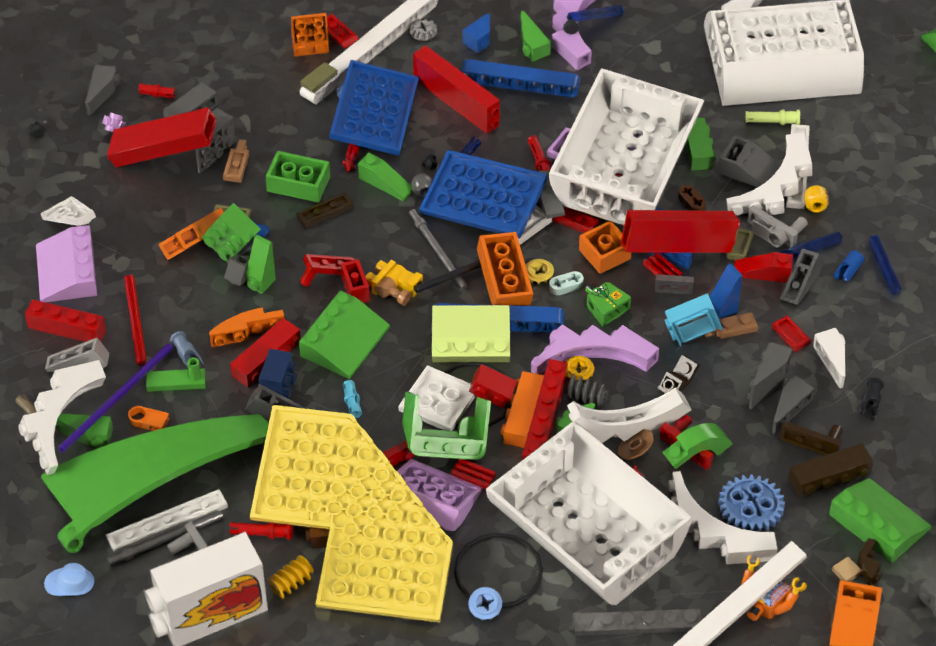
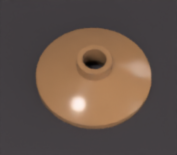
M643 429L625 442L622 440L618 447V455L625 460L643 455L651 447L654 435L651 431Z

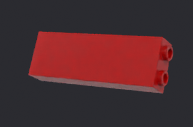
M427 46L413 54V75L419 77L418 83L486 134L500 125V100Z
M209 107L114 129L107 157L115 167H120L210 146L217 119Z
M627 210L620 243L625 252L731 253L733 245L736 243V232L740 227V220L734 211Z

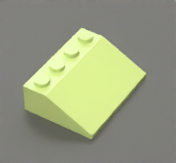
M509 305L432 306V362H510Z

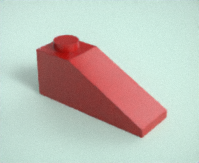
M773 252L735 260L734 267L741 273L742 278L787 283L791 275L793 254Z

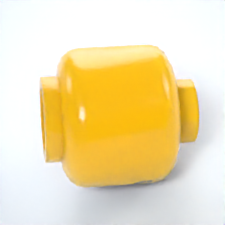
M819 185L806 189L804 193L806 208L814 213L824 211L829 205L827 190Z

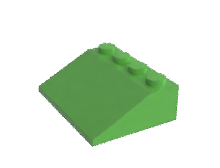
M339 291L299 341L300 357L350 379L390 328V324L356 297Z
M870 478L846 488L831 502L829 515L863 542H866L868 538L876 541L874 550L891 564L932 528L929 523Z

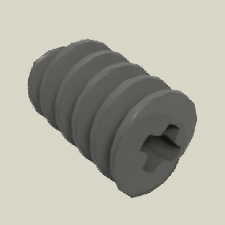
M573 374L567 384L566 395L568 394L570 399L575 397L576 401L583 400L584 404L590 401V403L597 404V407L602 409L607 401L610 389L608 388L606 391L605 384L597 388V381L591 386L590 379L583 383L582 376L577 381L576 374Z

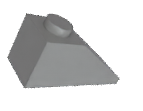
M94 338L48 356L45 370L47 372H54L55 370L100 360L101 366L104 368L108 364L110 353L98 338Z

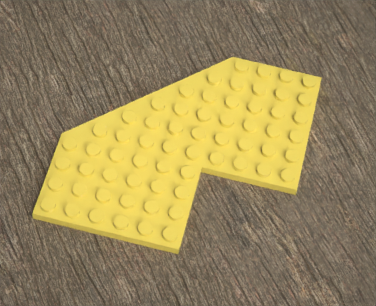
M273 405L250 519L330 529L315 604L316 607L440 623L453 541L441 529L438 522L426 510L423 503L407 486L404 479L392 467L389 460L377 448L373 440L362 429L352 414Z

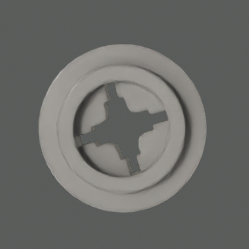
M419 19L418 22L413 21L410 26V34L417 40H429L437 34V25L433 23V20L427 21L425 19L422 21Z

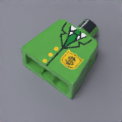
M606 282L599 287L594 283L587 285L585 289L588 293L587 308L602 327L630 310L631 297L611 283Z

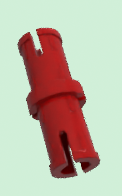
M142 83L139 84L138 88L140 90L138 94L150 95L154 96V98H175V88L163 87L160 84L148 85Z

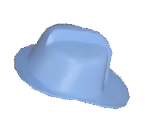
M69 563L63 568L50 572L45 578L44 587L53 596L83 595L93 588L94 576L82 565Z

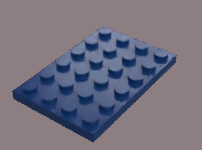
M350 60L329 138L399 156L419 77Z
M447 150L419 211L421 214L499 234L516 232L518 239H520L548 180V176L545 173Z

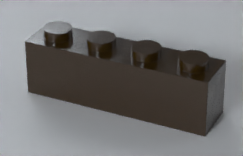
M863 443L791 466L788 479L798 497L810 495L815 491L829 489L833 485L847 483L851 479L867 476L872 471L873 459Z

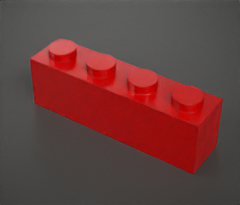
M33 299L25 312L28 328L84 342L98 338L101 342L106 332L104 316Z
M282 318L230 363L231 376L248 388L253 383L258 382L269 349L290 352L299 345L301 340L300 329Z

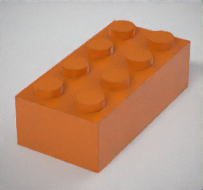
M510 232L480 236L477 252L491 304L530 306L533 290L517 233Z

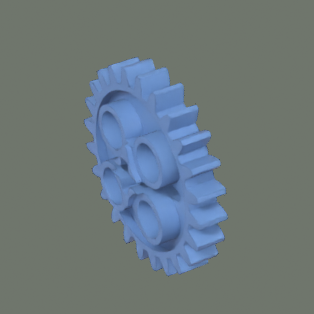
M752 474L749 479L745 475H742V480L734 477V483L728 481L727 486H723L722 492L719 494V513H723L722 519H728V525L734 523V527L738 528L740 526L743 530L749 529V531L756 529L758 532H761V528L769 531V525L775 527L776 522H780L781 516H783L785 506L783 501L784 495H780V488L775 489V483L768 484V478L761 481L760 475L757 479H754Z

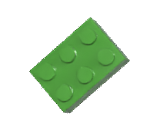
M277 151L265 176L267 192L319 203L330 179V164L328 161Z
M233 203L201 238L206 245L212 247L218 253L221 259L228 263L229 259L238 254L261 229Z

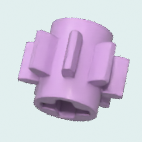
M111 112L109 116H104L102 124L106 125L105 130L114 132V129L125 127L126 123L122 121L123 116Z

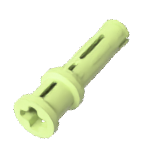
M782 109L780 112L746 111L745 122L800 125V109L796 111H785V109Z

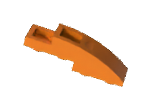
M222 208L217 209L159 243L158 246L167 261L203 240L201 237L224 213Z
M262 307L233 316L209 332L211 347L248 341V334L268 331L284 318L283 310L264 313Z

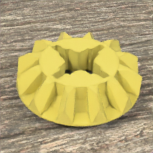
M534 259L526 264L531 283L534 281L538 284L540 282L547 283L548 279H552L554 267L549 261Z

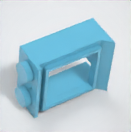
M708 293L665 311L667 319L664 320L673 341L677 340L680 346H682L681 343L683 342L685 343L716 329L723 330ZM707 314L706 317H703V318H701V319H698V320H696V321H694V322H691V323H689V324H686V325H684V326H682V327H678V325H681V324L686 323V322H688V321H690V320H693V319H695V318H698V317H700V316H702V315Z

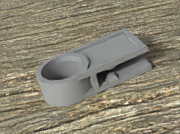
M759 215L756 221L752 220L751 231L771 245L781 247L787 241V235L781 228Z

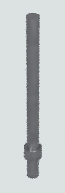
M415 209L410 210L409 214L414 220V225L423 233L449 272L456 270L427 228L426 221L418 215ZM461 276L454 278L461 290L468 287Z
M219 511L192 523L196 529L223 519V514ZM185 526L135 547H127L122 549V552L107 558L108 563L111 566L123 560L128 561L139 553L178 538L188 532Z

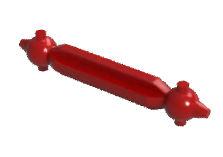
M349 143L346 161H342L346 172L356 169L354 161L357 158L358 145Z

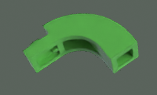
M704 423L691 427L676 436L678 441L667 448L663 454L672 466L677 469L701 451L712 450L718 456L733 445V443L717 424Z

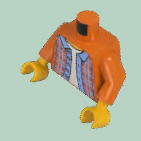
M752 555L748 556L747 564L749 567L745 569L741 585L756 573L754 569L760 564L759 558L757 563L752 565L750 564ZM795 578L792 581V586L780 581L749 608L747 612L748 618L757 621L760 615L767 619H772L774 615H780L791 610L799 597L798 593L806 589V583L803 582L802 586L797 588L799 578Z

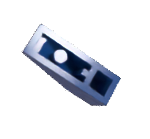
M731 263L727 265L710 295V300L719 319L730 317L738 312L742 275Z

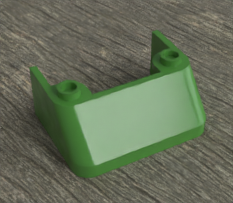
M405 392L402 425L408 449L412 454L416 456L471 460L481 459L485 455L491 407L490 400L476 397L475 416L462 418L459 422L458 431L422 429V418L418 414L419 395Z

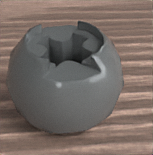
M425 173L416 175L411 182L413 192L419 196H426L433 179Z

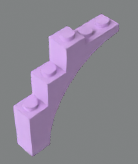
M554 0L553 10L557 13L553 15V29L556 32L552 34V48L576 70H579L591 63V49L584 43L579 31L572 35L567 34L563 26L569 19H574L578 24L584 10L595 0Z
M562 324L557 330L555 329L551 332L549 337L550 345H547L539 356L533 358L531 373L543 375L549 359L566 362L567 359L573 356L619 360L647 372L658 361L659 348L624 325L618 330H614L609 336L594 325L584 330L581 335H578Z

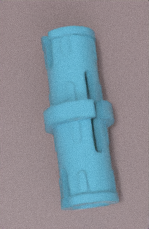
M347 380L342 384L345 393L344 401L348 405L349 413L354 418H359L362 415L359 404L360 396L356 392L354 381Z

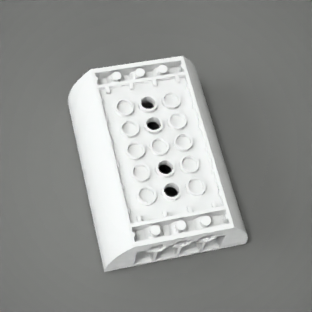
M849 0L709 11L706 14L704 29L722 106L861 94L864 76V52ZM822 29L824 32L821 33V32H818L817 30ZM765 34H771L772 37H767ZM752 35V36H754L755 38H754V39H751V38H748L747 36Z
M601 68L549 172L550 184L554 193L565 207L609 221L611 220L621 225L625 224L627 210H655L702 109L704 100ZM634 134H640L641 137L637 138V137H634L633 135H634ZM628 147H634L635 150L631 151V150H628L627 148H628ZM621 173L623 176L617 177L614 174Z
M573 422L486 488L487 497L490 502L611 605H617L675 557L687 535L692 518L584 428ZM561 502L563 506L555 507L553 503ZM575 514L578 517L576 519H569L567 516ZM602 538L607 542L599 544L596 540ZM619 551L620 554L617 556H613L611 552Z

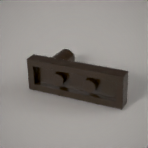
M784 421L779 440L821 455H827L839 451L841 444L839 439L843 433V428L839 425H833L827 436Z

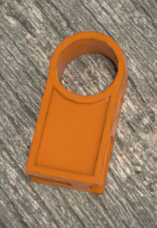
M135 406L128 412L129 422L132 426L151 431L166 428L170 420L168 418L169 413L142 406ZM138 413L145 415L140 420L132 419L133 415Z

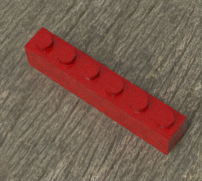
M548 360L522 453V460L551 439L568 376V362Z

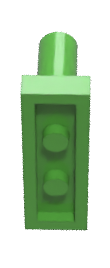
M190 358L187 361L188 369L149 371L146 374L147 392L206 389L205 369H200L197 358Z

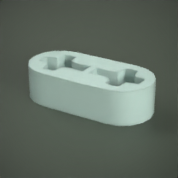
M577 271L553 277L549 282V291L551 294L558 296L579 290L583 287L584 277Z

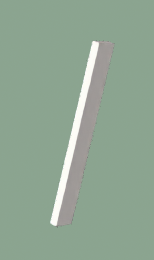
M791 541L673 646H708L805 560L807 555Z

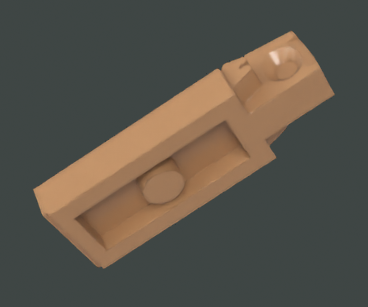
M239 139L237 148L230 150L223 174L224 181L242 182L249 158V150H246V140Z
M752 312L721 318L719 320L723 330L716 329L704 335L705 337L716 335L723 339L758 331V325Z

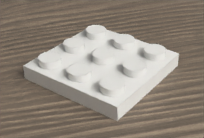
M428 365L409 390V392L419 395L418 414L421 416L422 421L446 431L454 429L476 397L468 392L471 386L470 383ZM405 398L399 405V411L402 413L404 410Z

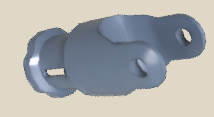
M177 331L169 339L170 343L176 346L178 349L177 353L187 368V361L192 357L199 358L202 364H204L193 344L187 341L184 331Z

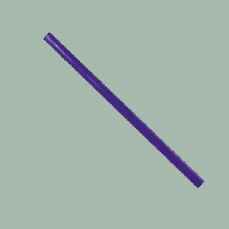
M166 344L58 446V449L64 453L159 363L173 347L170 344Z

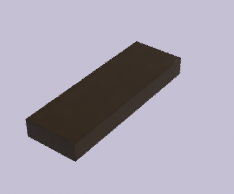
M344 192L296 213L303 227L307 229L353 209L354 204Z

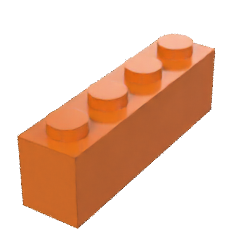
M523 371L521 378H517L515 390L517 391L516 394H512L510 405L512 406L511 409H507L505 417L507 422L502 424L501 428L503 444L524 448L544 375Z

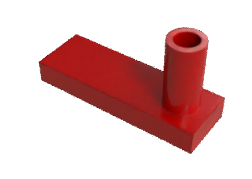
M305 254L303 261L307 268L300 279V283L306 287L310 286L316 273L341 275V263L355 259L354 257Z
M685 414L673 426L665 422L661 426L660 439L670 446L678 441L676 436L692 424V419ZM704 450L692 456L690 460L708 470L712 466L713 453Z

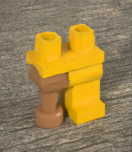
M380 260L375 267L378 275L369 272L365 276L368 285L372 287L373 294H378L382 298L391 295L397 298V302L403 306L409 302L411 297L417 294L414 286L423 283L422 274L418 272L414 274L403 266L396 264L393 260H390L389 263Z

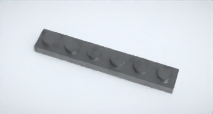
M700 609L574 613L575 636L689 632L701 621Z

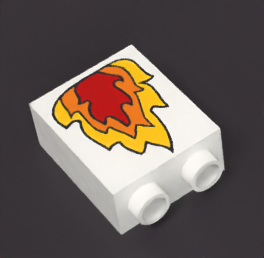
M246 532L150 570L153 587L144 591L152 611L149 614V618L157 637L168 634L173 646H183L268 611L262 562Z

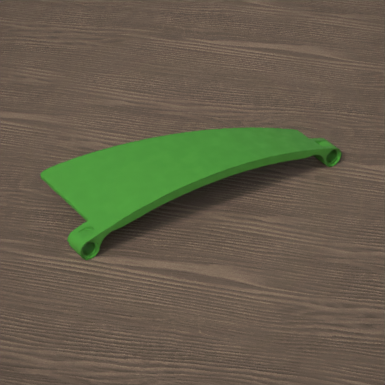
M254 414L221 417L176 425L100 447L58 465L54 474L47 475L45 472L41 476L43 482L73 520L58 533L59 541L69 553L78 552L83 546L84 536L90 529L100 525L138 498L201 465L264 443L269 423L262 415Z

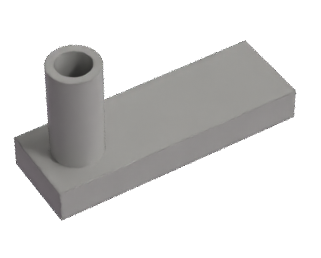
M754 205L749 209L748 222L751 224L752 220L756 221L759 215L781 228L787 235V241L784 244L790 248L797 245L798 233L808 225L804 217H799L789 227Z
M192 521L184 525L188 533L167 544L172 555L193 543L198 550L207 548L206 543Z

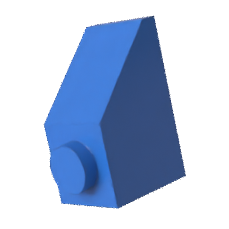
M488 13L463 30V43L477 53L490 45V15Z

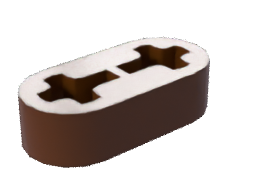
M690 185L681 186L678 197L689 211H705L706 201L697 190Z

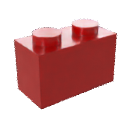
M359 259L341 263V277L347 294L356 297L362 303L370 302L369 285Z
M481 364L474 374L468 392L477 397L490 400L494 405L504 408L512 397L517 381Z

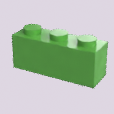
M705 117L696 119L685 143L691 171L713 169V161H716V151L712 150L713 139L712 137L709 138L710 127L709 124L706 125Z

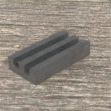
M656 274L655 292L693 295L694 277Z

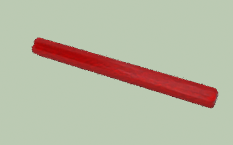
M126 275L124 281L137 365L141 366L147 363L136 285L134 276Z

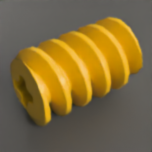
M299 555L296 560H292L289 565H285L283 570L279 569L276 574H272L270 579H268V584L278 597L284 599L283 591L288 595L291 594L289 587L297 590L296 582L304 585L303 577L309 581L311 579L309 573L313 574L314 571L308 560Z

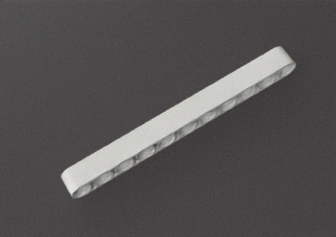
M407 0L329 63L330 66L338 70V75L315 93L302 86L300 95L310 102L318 104L339 87V83L345 81L350 60L367 64L406 32L413 21L418 22L419 19L429 13L437 5L438 0Z

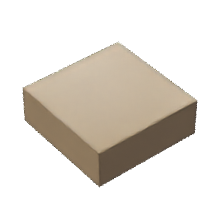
M846 557L832 567V571L843 581L850 582L862 573V570L849 557Z

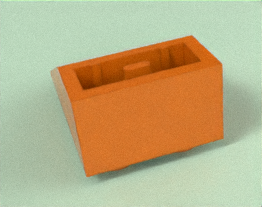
M326 13L291 17L294 57L329 53Z
M840 580L829 646H873L882 593L881 587Z

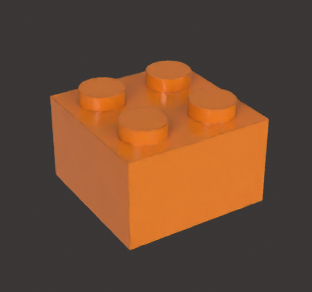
M611 220L580 235L579 251L599 274L631 259V252H625L620 243L622 232Z

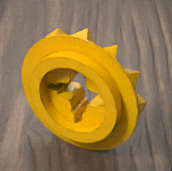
M573 356L566 360L568 362L567 377L571 378L573 374H576L577 381L580 376L585 381L589 377H593L594 364L590 359L584 356ZM578 365H579V368L581 369V372H580V373H578L577 370H576V369L578 368Z

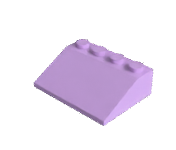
M90 225L70 227L36 244L41 302L98 296Z
M410 459L397 470L407 486L423 503L426 510L443 529L454 532L463 523L483 489L413 459Z

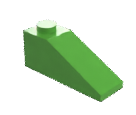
M521 11L520 25L524 55L528 56L532 62L550 55L551 42L524 11Z
M368 153L358 163L359 179L402 201L413 192L411 185L384 160Z
M256 235L246 271L247 286L251 290L263 294L276 280L273 246L269 240Z
M60 414L55 428L70 436L91 415ZM102 416L78 441L87 446L97 448L109 445L113 431L111 417Z

